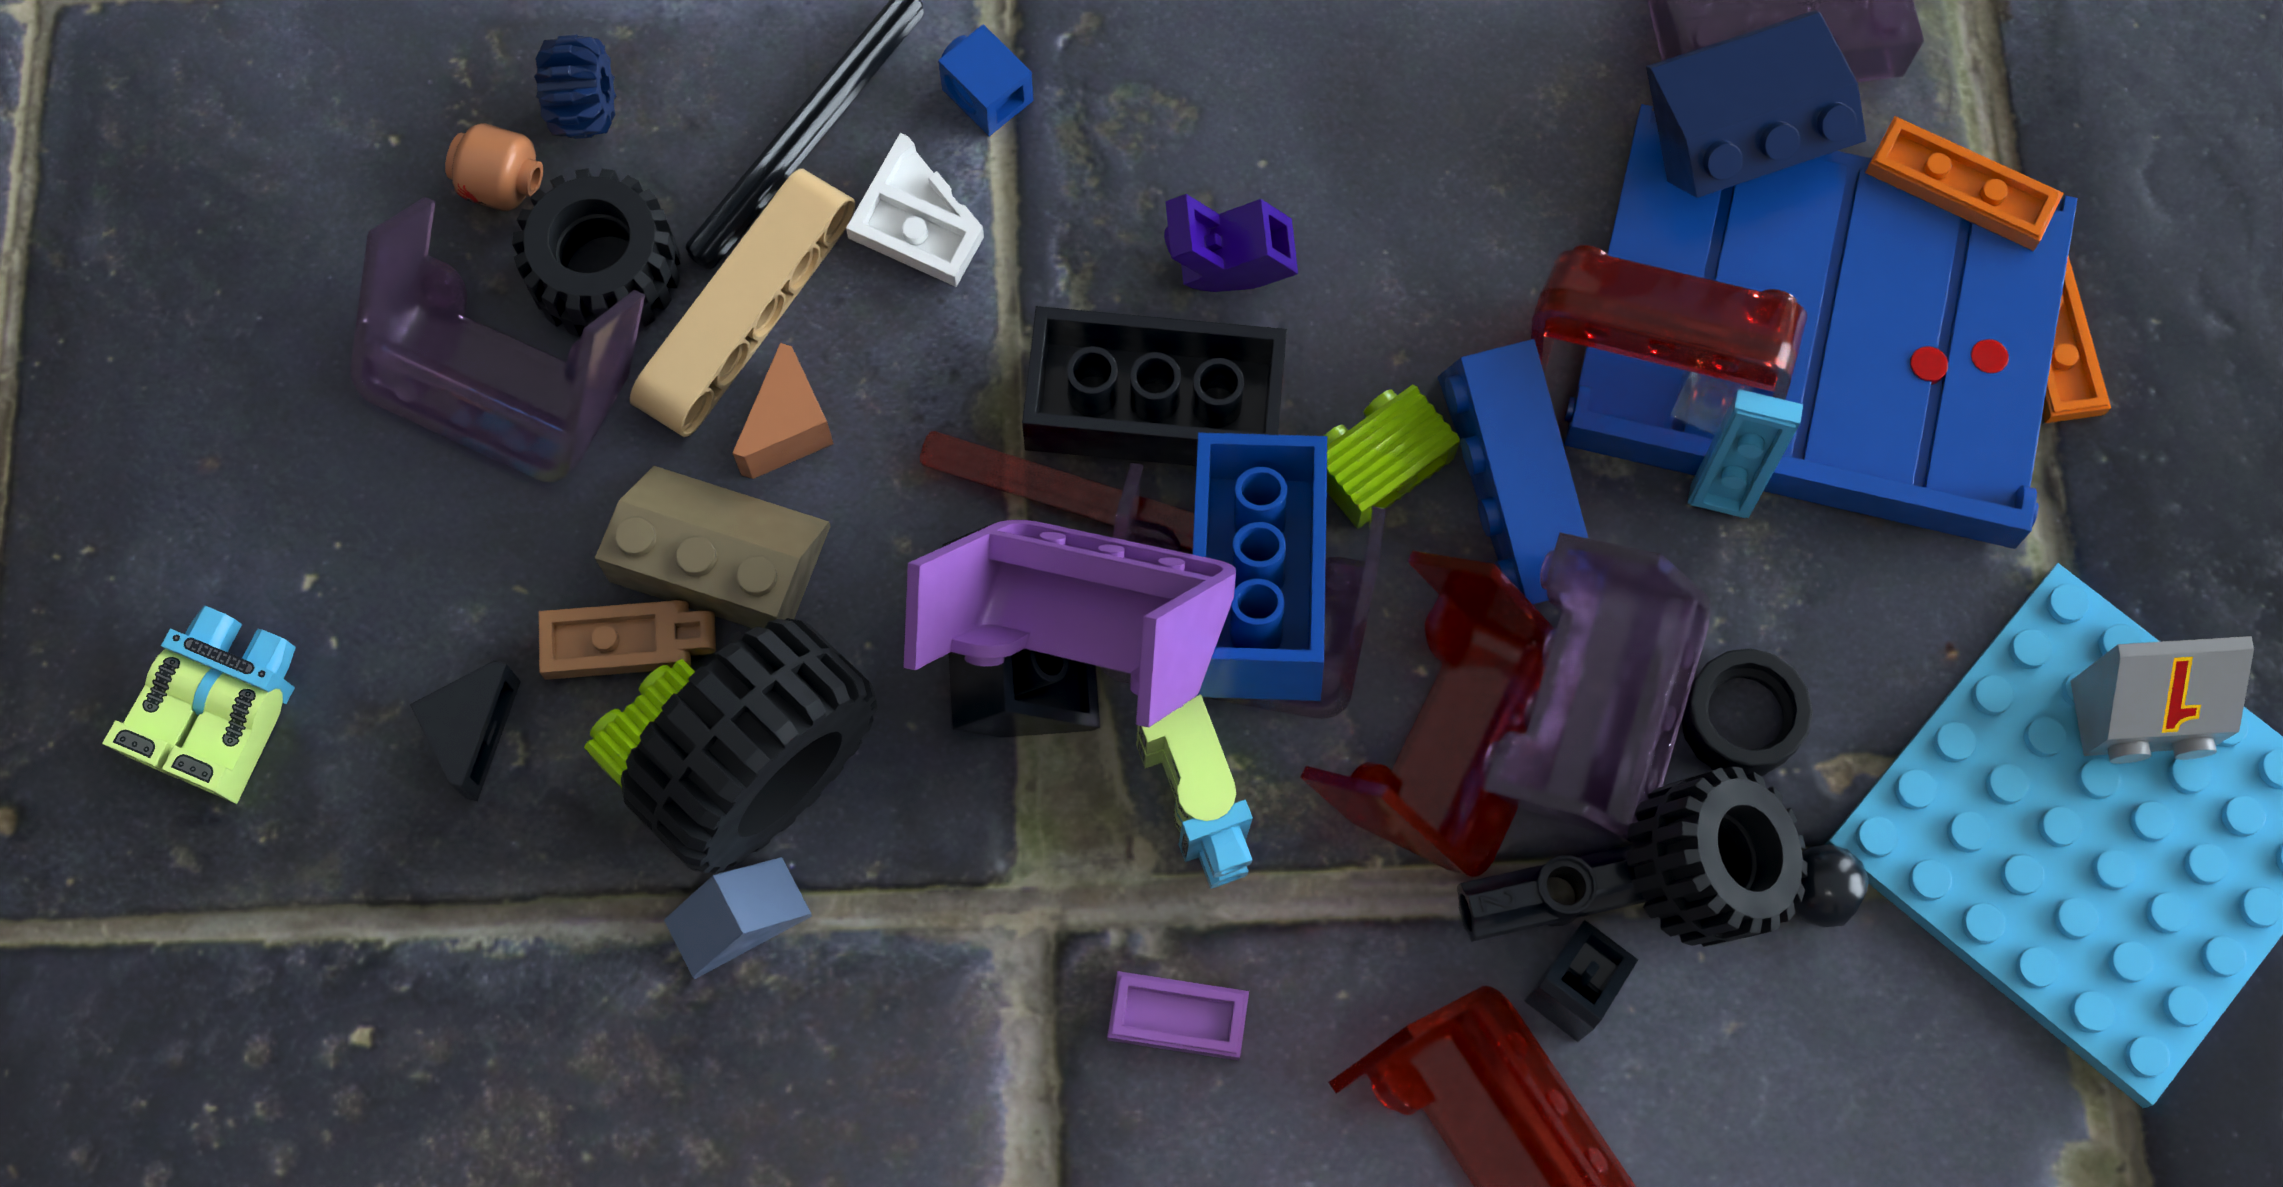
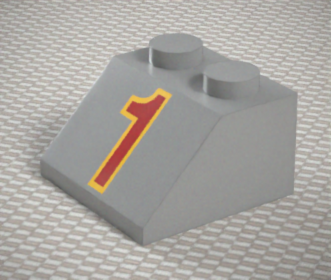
M2252 636L2116 645L2071 680L2084 756L2108 754L2111 763L2122 764L2148 759L2151 757V752L2173 750L2175 759L2180 760L2203 758L2215 754L2218 744L2235 735L2240 730L2254 653Z

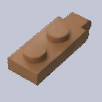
M674 600L539 611L540 674L545 680L649 672L662 665H668L672 668L675 662L683 659L691 666V656L707 655L716 652L715 613L711 611L689 612V603L686 601Z

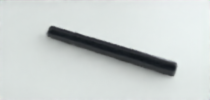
M921 0L888 1L686 243L685 248L688 255L696 263L706 269L714 268L784 182L923 17L924 10Z

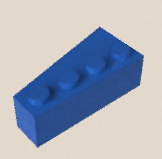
M1535 339L1460 357L1438 376V380L1455 431L1459 436V444L1464 462L1478 498V513L1482 528L1486 536L1491 538L1498 559L1494 563V571L1503 598L1510 597L1515 610L1601 587Z

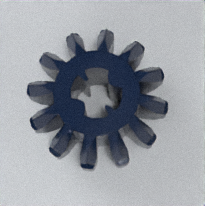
M577 34L560 35L557 39L544 40L535 58L537 73L534 78L537 82L538 92L536 98L539 99L541 105V117L546 122L552 135L567 136L574 139L592 138L596 134L607 133L615 116L614 99L617 96L614 92L613 84L615 76L612 75L610 68L611 58L605 52V46L597 38L578 36Z

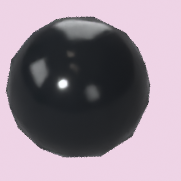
M1830 844L1811 846L1802 851V859L1807 862V877L1801 878V884L1805 892L1802 902L1794 904L1795 912L1808 924L1820 927L1844 926L1857 912L1867 893L1869 878L1864 865L1848 849Z

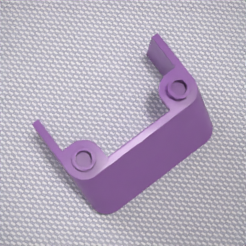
M1000 521L908 563L904 668L917 670L950 652L965 655V661L973 665L997 666L1004 663L1005 657L1013 655L1022 649H1029L1131 674L1130 690L1138 696L1136 725L1149 728L1198 695L1234 598L1236 568L1227 562L1037 521Z

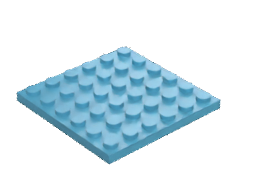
M2057 563L2036 586L1824 845L1830 844L1848 849L1863 863L1869 878L1868 884L2138 1105L2146 1108L2155 1104L2283 935V736L2244 707L2239 732L2216 746L2217 752L2207 757L2180 760L2175 759L2173 750L2151 752L2150 758L2142 761L2116 764L2109 761L2108 754L2084 756L2071 680L2118 644L2160 641L2061 564Z

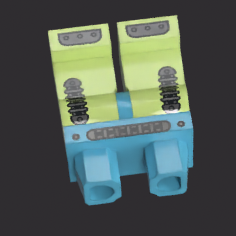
M204 605L189 625L185 634L170 628L161 645L165 649L152 663L147 674L145 686L125 721L121 723L115 720L102 744L132 760L237 804L277 722L282 703L287 704L295 689L293 685L283 678L289 669L296 647L282 637L263 629H257L243 657L240 658L232 655L228 651L242 624L236 619Z
M1199 695L1149 728L1138 725L1136 746L1145 768L1162 763L1176 799L1173 815L1175 825L1180 832L1178 845L1184 861L1188 862L1199 858L1210 889L1248 875L1247 866L1252 863V857L1245 840L1253 817L1246 799L1234 803L1236 797L1235 782L1202 695Z

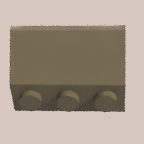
M653 466L618 501L595 559L611 583L666 601H686L691 609L711 611L715 613L716 617L743 626L765 628L767 623L772 620L795 619L831 525L829 521Z

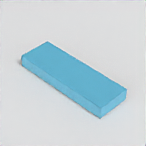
M1738 389L1691 483L1687 503L1692 506L1733 516L1749 518L1800 425L1803 404Z

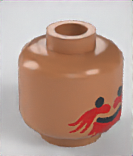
M480 123L470 127L466 133H458L454 137L447 152L445 172L447 178L452 180L456 193L463 199L497 210L510 211L517 208L526 196L531 197L539 189L543 177V165L541 162L536 161L534 145L529 138L520 133Z

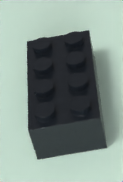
M1036 306L1022 419L1024 448L1026 451L1197 466L1198 432L1278 435L1287 329Z

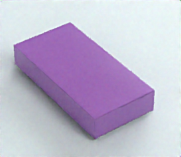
M1117 971L1107 1040L1239 1061L1249 991Z

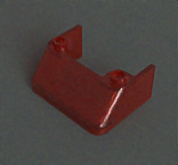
M1580 245L1576 246L1573 250H1567L1558 255L1538 298L1532 318L1531 339H1535L1544 373L1554 340L1558 339L1773 391L1772 397L1785 400L1807 321V312L1798 304L1797 299L1793 295L1781 290L1769 289L1760 292L1611 257L1599 248Z
M1412 551L1407 562L1439 594L1426 618L1425 635L1431 652L1443 665L1392 770L1382 764L1366 762L1357 767L1349 777L1305 766L1300 778L1353 824L1449 871L1476 877L1483 874L1491 866L1574 690L1578 677V660L1571 645L1495 564Z
M1481 986L1407 1025L1328 1082L1337 1094L1362 1079L1369 1077L1376 1098L1386 1108L1395 1110L1403 1115H1413L1423 1109L1474 1187H1636L1515 1007L1500 991L1491 986Z

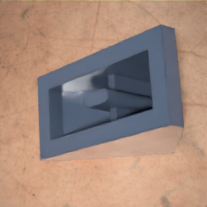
M780 857L713 875L664 919V922L692 977L696 979L812 917V914L783 858Z

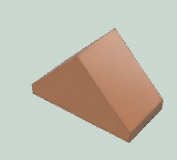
M783 343L779 344L733 451V456L741 475L751 479L834 444L827 420L792 346Z

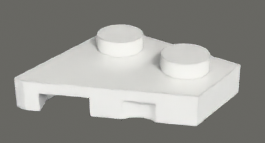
M902 133L897 137L846 227L848 239L955 287L960 282L984 238L983 226L965 205H961L952 196L950 186L937 171L933 173L916 152L915 144L912 140Z

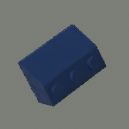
M1814 10L1646 66L1667 182L1696 198L1867 141L1858 82L1822 14Z

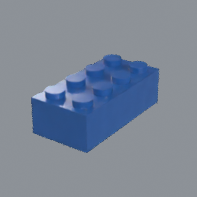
M1198 432L1193 555L1216 559L1233 565L1236 568V580L1231 607L1197 696L1321 701L1325 633L1327 436Z

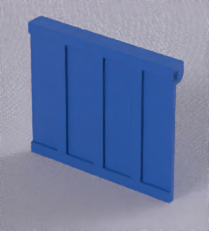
M1641 104L1575 397L1570 396L1564 421H1568L1569 425L1564 446L1696 475L1737 390L1750 391L1803 404L1800 425L1766 485L1764 492L2016 549L2032 531L2038 514L2039 504L2036 503L2037 490L2030 486L2078 198L2065 196L2063 200H2060L2041 241L2034 251L1866 174L1865 172L1872 158L1835 151L1696 198L1667 182L1655 113L1652 111L1653 106ZM1984 339L2000 342L2006 348L2009 355L2007 366L1997 373H1986L1979 370L1971 358L1972 349L1977 342ZM1921 347H1935L1942 351L1948 360V370L1936 384L1931 385L1932 381L1918 378L1911 369V357Z

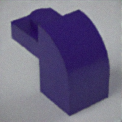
M1188 194L1165 201L1168 223L1164 232L1165 243L1171 258L1182 266L1183 285L1209 292L1246 290L1262 287L1298 274L1292 218L1264 200L1258 199L1220 214Z

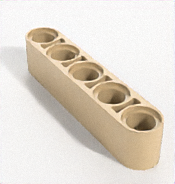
M798 169L793 172L641 371L631 390L630 404L683 437H687L695 432L842 236L853 216L855 200L805 169Z

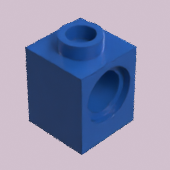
M984 24L968 37L962 35L954 39L946 47L942 57L938 60L942 90L989 137L1033 102L1032 71Z

